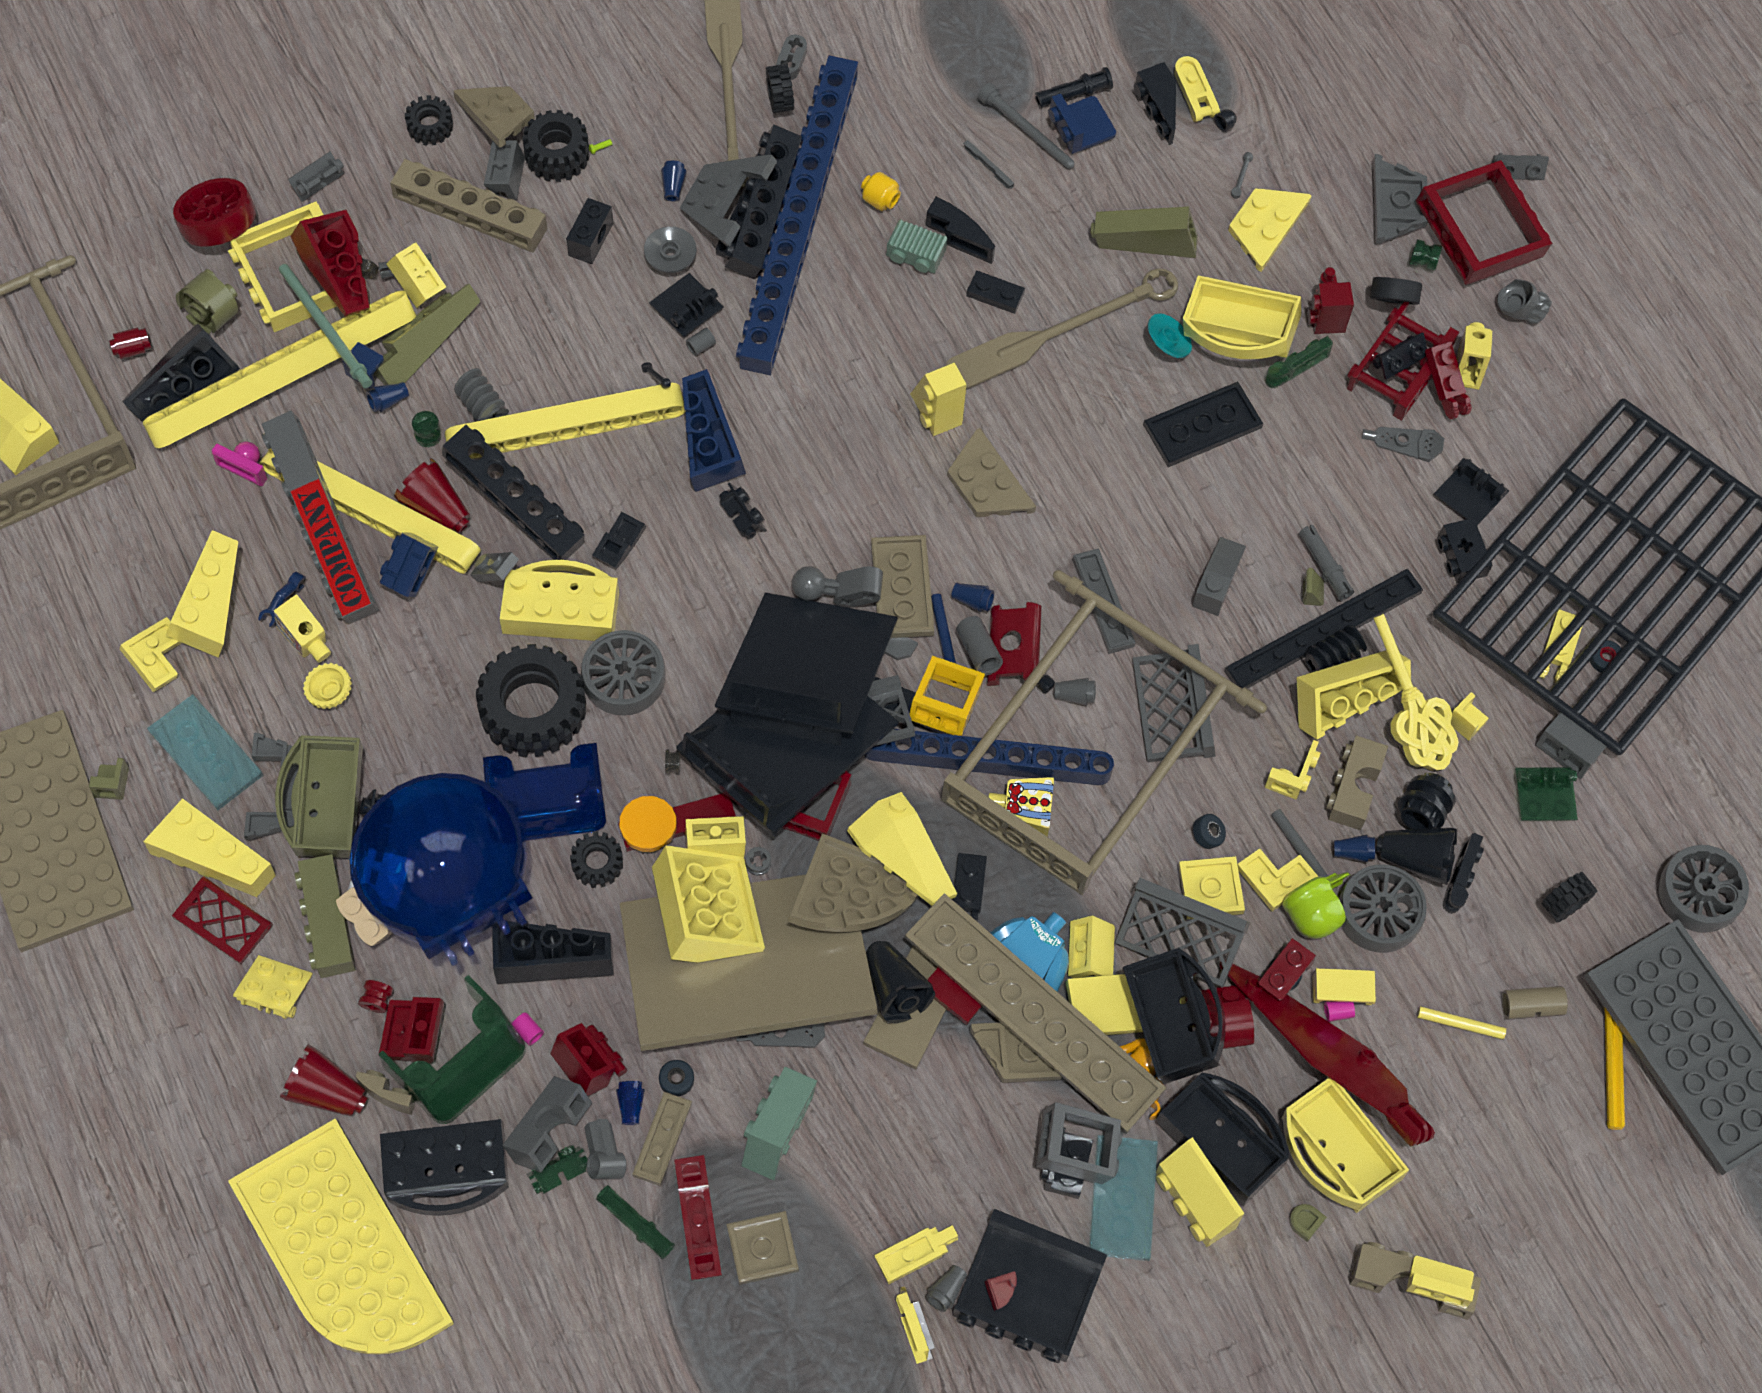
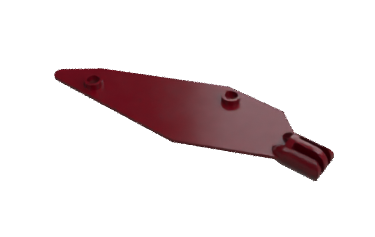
M1220 961L1219 966L1223 970L1224 967ZM1235 964L1232 965L1228 977L1311 1066L1383 1113L1389 1125L1410 1147L1428 1142L1434 1138L1435 1132L1433 1127L1409 1104L1407 1088L1377 1058L1374 1051L1288 994L1282 1001L1277 1000L1258 985L1262 977Z

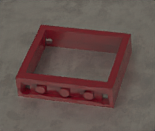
M1502 160L1425 186L1416 199L1417 205L1465 285L1544 257L1553 244L1549 234L1543 229L1536 213L1527 203L1523 192L1516 185L1511 172L1505 167ZM1491 180L1530 244L1479 262L1441 197Z

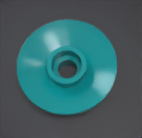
M1162 313L1154 314L1149 319L1148 331L1159 349L1175 358H1185L1190 354L1192 350L1191 339L1184 336V327L1177 320Z

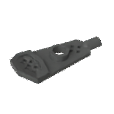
M1379 427L1376 431L1363 429L1362 439L1374 441L1377 447L1426 462H1430L1442 453L1445 439L1435 430L1430 429L1413 430ZM1404 436L1408 441L1405 443L1400 442L1398 437Z
M824 1023L784 1029L786 1035L782 1038L775 1035L776 1030L761 1032L759 1035L755 1033L736 1036L737 1042L750 1040L755 1046L815 1048L825 1038Z

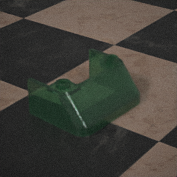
M469 975L464 978L469 995L478 1003L472 1012V1019L475 1026L481 1032L438 1071L425 1061H415L402 1071L383 1050L378 1054L384 1069L439 1124L453 1122L521 1061L526 1053L525 1042L499 1005Z

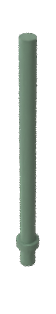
M282 264L279 267V272L350 369V375L353 379H357L363 388L370 387L372 380L367 375L366 367L363 364H359L287 264Z

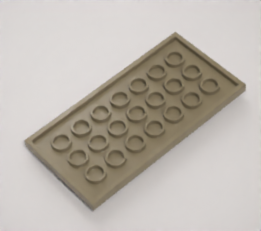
M64 710L0 732V894L18 949L21 952L134 910L95 797L89 788V780Z

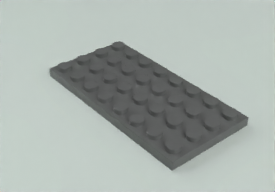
M1677 919L1588 972L1584 978L1721 1175H1724L1762 1151V1036L1680 920Z

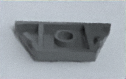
M1375 154L1373 159L1376 244L1423 228L1428 223L1416 203L1421 190L1427 186V176L1416 171H1410L1399 163L1394 166L1382 160L1383 156Z

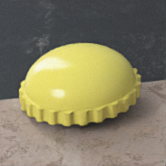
M324 663L323 665H318L317 668H313V671L308 673L309 675L306 676V681L303 683L304 695L313 706L316 705L317 708L321 707L322 709H330L342 704L350 694V685L352 684L348 672L342 666L334 665L333 663Z

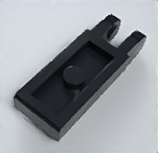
M1472 833L1462 846L1444 898L1445 901L1443 902V909L1448 913L1458 912L1465 905L1469 896L1466 888L1471 886L1475 876L1472 868L1474 863L1479 862L1484 848L1480 846L1483 836Z
M958 853L954 886L957 896L953 898V901L964 911L971 912V917L978 921V913L980 914L987 856Z

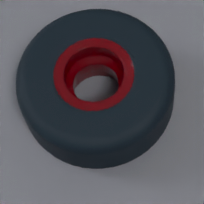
M1607 640L1591 658L1590 664L1596 671L1602 673L1622 648L1617 643ZM1605 653L1609 654L1611 660L1605 659L1602 655Z

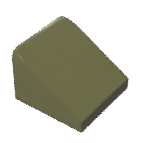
M1308 568L1303 579L1302 603L1304 605L1322 606L1324 604V581L1313 568Z

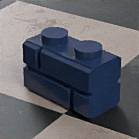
M402 532L401 536L398 535L392 543L391 549L393 553L390 560H386L381 567L380 575H382L380 584L393 589L403 596L416 597L438 546L413 533Z

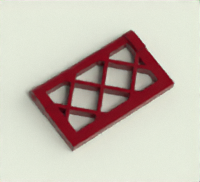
M205 876L197 882L193 890L172 914L175 920L241 965L273 926L272 922L218 887ZM208 889L216 894L218 899L201 902V895ZM223 903H229L238 909L241 914L224 917ZM219 904L220 918L204 921L202 907ZM198 907L200 922H194L185 915L190 909ZM245 918H251L259 924L254 932L247 933ZM241 919L243 934L226 936L225 922ZM221 923L222 937L217 938L207 931L204 926ZM244 939V945L238 952L229 946L227 941Z

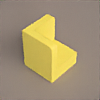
M1472 692L1454 709L1451 719L1453 728L1468 741L1489 719L1472 705L1476 696Z

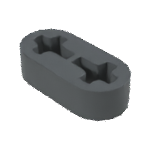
M795 34L787 37L777 59L776 65H788L789 62H792V67H789L791 80L799 75L806 57V39ZM798 45L799 47L796 48L795 53H792V48Z

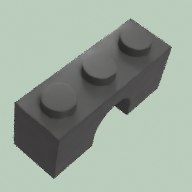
M554 1076L502 1146L515 1164L542 1172L558 1150L548 1135L550 1130L562 1123L576 1126L592 1104L591 1100L580 1084Z

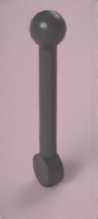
M1246 152L1243 155L1244 163L1236 187L1231 190V196L1234 199H1238L1241 196L1242 191L1240 188L1248 164L1253 160V154L1250 152Z

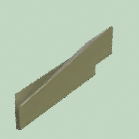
M464 285L453 295L450 292L441 295L419 312L415 319L401 326L382 341L388 352L382 355L384 361L374 372V375L384 385L405 383L480 303V299L471 285Z

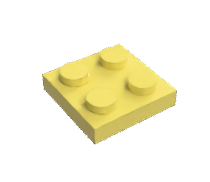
M1236 856L1179 862V875L1184 896L1231 915L1244 914L1245 907ZM1186 915V919H1194Z

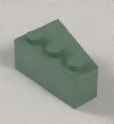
M784 1067L779 1077L776 1075L773 1077L768 1088V1092H770L768 1099L764 1097L761 1099L756 1110L758 1115L756 1121L750 1120L744 1132V1137L748 1139L742 1167L775 1180L780 1159L783 1154H787L790 1148L788 1144L795 1131L799 1129L813 1099L817 1080L787 1067Z

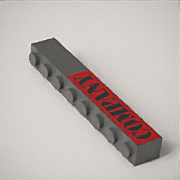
M291 410L262 423L265 432L261 435L268 450L272 449L275 457L271 458L277 473H282L285 481L281 482L283 490L287 497H292L295 505L291 506L293 514L298 522L302 521L305 529L301 533L307 545H312L315 553L311 555L316 568L323 571L325 578L321 579L326 592L333 595L335 602L332 603V608L337 618H343L348 624H351L379 611L300 419Z

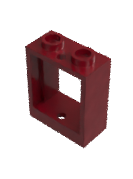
M846 770L833 782L838 784L839 787L825 821L799 812L782 828L820 841L822 833L830 836L850 789L852 774Z

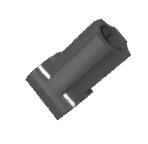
M598 1119L589 1122L584 1127L590 1152L587 1160L589 1177L591 1179H622L626 1172V1159L623 1153L617 1152L611 1123L608 1122V1119Z

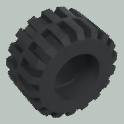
M549 110L546 111L545 115L540 113L536 115V120L531 119L528 122V127H525L523 131L524 154L528 168L531 172L535 171L537 177L544 176L546 181L555 179V182H561L563 178H566V180L572 179L573 174L578 176L581 173V169H585L590 156L586 127L581 123V119L578 117L573 118V114L570 112L563 114V110H557V113H552ZM555 142L567 144V146L556 150L546 148L547 145Z

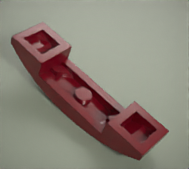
M700 1155L674 1159L691 1280L722 1276L705 1157Z

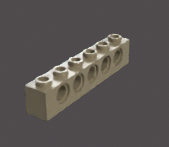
M404 159L390 182L393 198L534 253L547 231L546 214H543L540 210L523 206L513 199L500 197L488 189L482 190L465 180L460 181L449 177L445 172L434 171L419 162H411Z

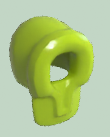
M1348 872L1342 874L1333 873L1326 878L1322 876L1315 877L1294 889L1284 898L1283 908L1288 912L1294 926L1303 936L1311 939H1321L1331 935L1344 924L1346 919L1345 911L1333 890L1343 884L1344 878L1350 876Z

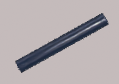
M939 593L933 594L931 596L943 657L944 660L956 663L942 595Z

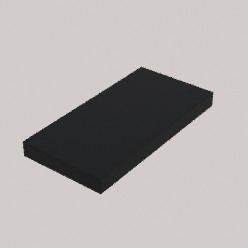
M1237 381L1144 420L1143 426L1167 467H1171L1257 431L1263 427L1264 423Z

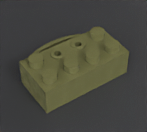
M301 735L288 752L277 779L275 805L283 835L296 856L320 857L332 854L334 858H354L363 750L360 738ZM293 765H298L299 770L295 777L291 794L294 826L289 828L284 818L283 795L288 774ZM314 783H319L320 787L318 789H313L312 785ZM312 811L318 812L316 817H311L310 813Z

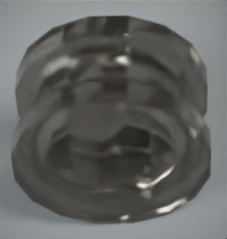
M666 749L665 774L669 775L673 771L676 775H680V753L677 749L676 752Z

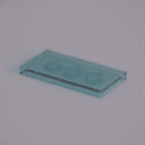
M193 694L147 728L152 737L217 811L263 777L261 770Z
M1098 1135L1096 1165L1098 1166L1101 1164L1104 1136ZM1122 1138L1117 1152L1119 1169L1116 1176L1104 1184L1094 1183L1090 1248L1107 1254V1257L1150 1261L1158 1141Z

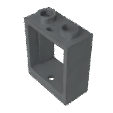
M1053 1103L1044 1109L1036 1167L1098 1184L1106 1183L1116 1176L1119 1169L1117 1152L1123 1138V1133L1120 1131L1121 1120L1061 1103ZM1064 1120L1105 1131L1100 1166L1060 1155Z

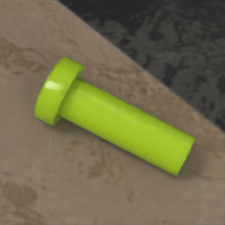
M609 139L595 145L590 144L589 151L591 154H595L596 151L611 146L612 141Z

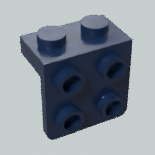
M1061 93L1052 96L1051 105L1048 109L1049 117L1057 127L1063 142L1066 143L1072 154L1115 138L1116 129L1097 97L1091 96L1067 105Z

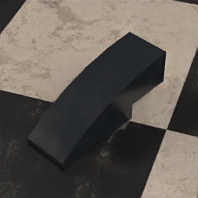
M935 196L927 210L926 227L945 234L948 246L992 264L994 261L995 245L985 231L966 213L951 203Z

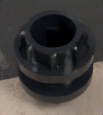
M1425 773L1424 775L1413 777L1407 786V791L1403 793L1398 802L1402 822L1410 829L1441 828L1447 819V814L1452 811L1456 802L1452 785L1447 779L1435 773Z

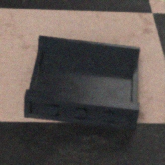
M994 1209L952 1316L957 1317V1322L966 1327L974 1328V1325L986 1329L985 1333L993 1338L1002 1340L1005 1337L1015 1341L1014 1345L1022 1350L1031 1351V1349L1042 1352V1356L1051 1362L1060 1363V1360L1067 1362L1107 1254ZM1015 1271L1017 1284L1011 1299L1005 1306L994 1311L984 1281Z

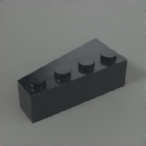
M492 916L493 970L497 984L614 975L613 947L610 933L572 928V930L557 928V925L552 924L541 926L529 924L528 921L516 919V922L503 920L502 917Z

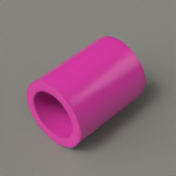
M1325 1001L1324 1013L1326 1020L1330 1022L1354 1018V1003Z
M527 1012L519 1015L511 1024V1027L529 1046L536 1043L544 1034V1031Z

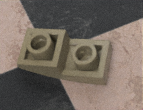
M367 1070L366 1073L357 1071L356 1079L359 1085L366 1089V1093L391 1109L412 1115L415 1102L408 1091L401 1088H392V1091H390L387 1078L378 1071Z

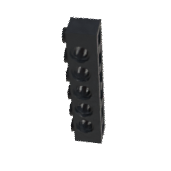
M774 124L768 133L763 132L758 146L762 147L760 154L757 153L756 156L774 154L778 158L776 159L777 163L769 175L771 181L749 177L746 182L745 190L748 193L746 197L742 198L738 208V212L741 213L740 219H736L740 229L731 245L727 246L724 252V256L727 257L726 268L752 279L762 269L802 136ZM757 197L761 198L765 203L759 201ZM750 219L756 221L758 225L753 224ZM743 241L749 243L751 248L746 246Z
M465 425L443 445L442 456L553 560H567L583 545L585 535L583 534L582 527L575 521H569L564 516L561 507L555 502L550 503L536 484L531 485L525 480L523 472L514 465L511 467L505 461L502 452L496 447L491 448L477 429L472 430L468 425ZM472 453H478L482 456V458L479 460H473L469 457V455ZM497 471L501 473L502 476L500 478L495 479L490 477L488 474L490 472ZM511 490H518L522 493V495L519 497H513L509 495L508 492ZM537 508L542 513L535 516L531 515L528 510ZM555 526L560 528L561 532L552 534L548 531V528Z

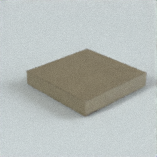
M786 1211L727 1224L739 1285L799 1272Z

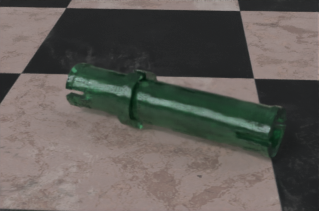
M609 1185L599 1192L596 1200L636 1235L637 1241L640 1243L644 1242L661 1259L666 1258L671 1253L675 1244L656 1229L657 1225L653 1221H648L641 1216L638 1211L621 1198Z

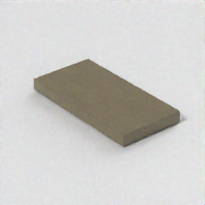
M926 535L871 538L873 567L883 571L881 599L876 602L877 613L898 617L891 638L934 636Z
M913 945L906 959L928 979L938 967ZM933 999V1002L925 1011L920 1014L916 1010L910 1014L912 1019L901 1023H888L879 1011L863 1045L917 1070L947 1009Z

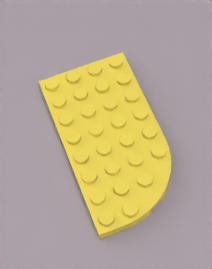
M336 1119L228 1180L299 1309L311 1326L330 1342L358 1353L390 1354L415 1347L454 1324Z

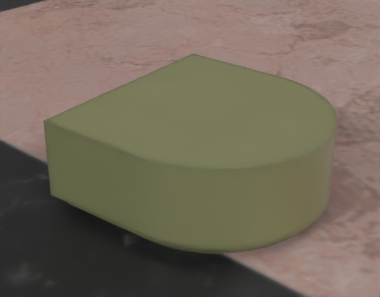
M1301 1204L1292 1211L1289 1223L1292 1230L1308 1242L1327 1217L1315 1207L1309 1204Z

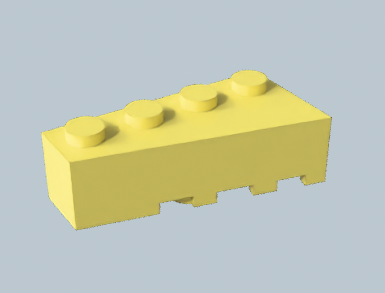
M1387 650L1297 677L1299 728L1315 739H1319L1325 735L1326 730L1333 726L1338 728L1345 724V719L1356 713L1361 715L1369 710L1368 707L1378 700L1383 702L1402 691ZM1401 655L1411 679V660Z

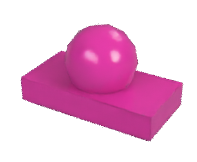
M241 442L234 448V451L216 443L211 450L216 465L258 486H263L267 481L264 467L258 464L260 451L252 442Z

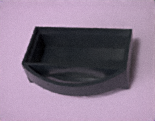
M1180 948L1124 966V973L1157 1078L1163 1084H1167L1220 1066L1219 1060L1225 1041V1014L1219 993L1204 969ZM1195 974H1200L1204 979L1216 1004L1219 1023L1218 1035L1215 1037L1211 1036V1022L1207 1003L1199 987L1193 981ZM1186 997L1187 1002L1180 1004V999ZM1196 1025V1030L1190 1032L1189 1027Z
M1202 1072L1161 1111L1157 1123L1181 1146L1193 1137L1231 1195L1243 1207L1285 1166L1289 1158L1286 1140L1269 1110L1246 1089L1220 1076ZM1223 1092L1237 1097L1252 1108L1265 1123L1273 1139L1267 1136L1244 1110L1235 1105ZM1221 1120L1223 1121L1224 1125L1218 1126L1216 1124V1121ZM1238 1141H1243L1245 1147H1239Z
M501 1119L380 1134L383 1188L388 1202L412 1213L443 1216L473 1210L495 1199L509 1188L506 1150L502 1146L505 1142V1134ZM457 1166H463V1171L456 1172L455 1168ZM431 1169L433 1174L426 1176L425 1171ZM482 1191L473 1198L448 1205H426L412 1201V1199L442 1198L457 1196L466 1192Z

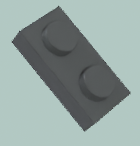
M512 552L483 554L475 562V569L470 575L477 582L502 581L519 559Z

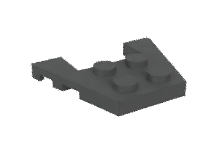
M763 155L705 164L686 195L680 209L700 226L708 230L714 237L721 240L723 244L730 246L740 226L736 221L724 219L726 212L746 177L766 181L777 160L772 155Z
M254 733L253 761H281L282 767L292 746L288 745L285 741L279 739L276 741L265 737L263 734ZM298 765L292 766L284 788L283 810L286 825L289 828L294 826L291 794L294 780L299 770ZM314 783L312 785L313 789H318L320 787L319 783ZM312 811L310 816L316 817L318 812ZM246 812L244 830L246 840H253L282 831L276 812Z

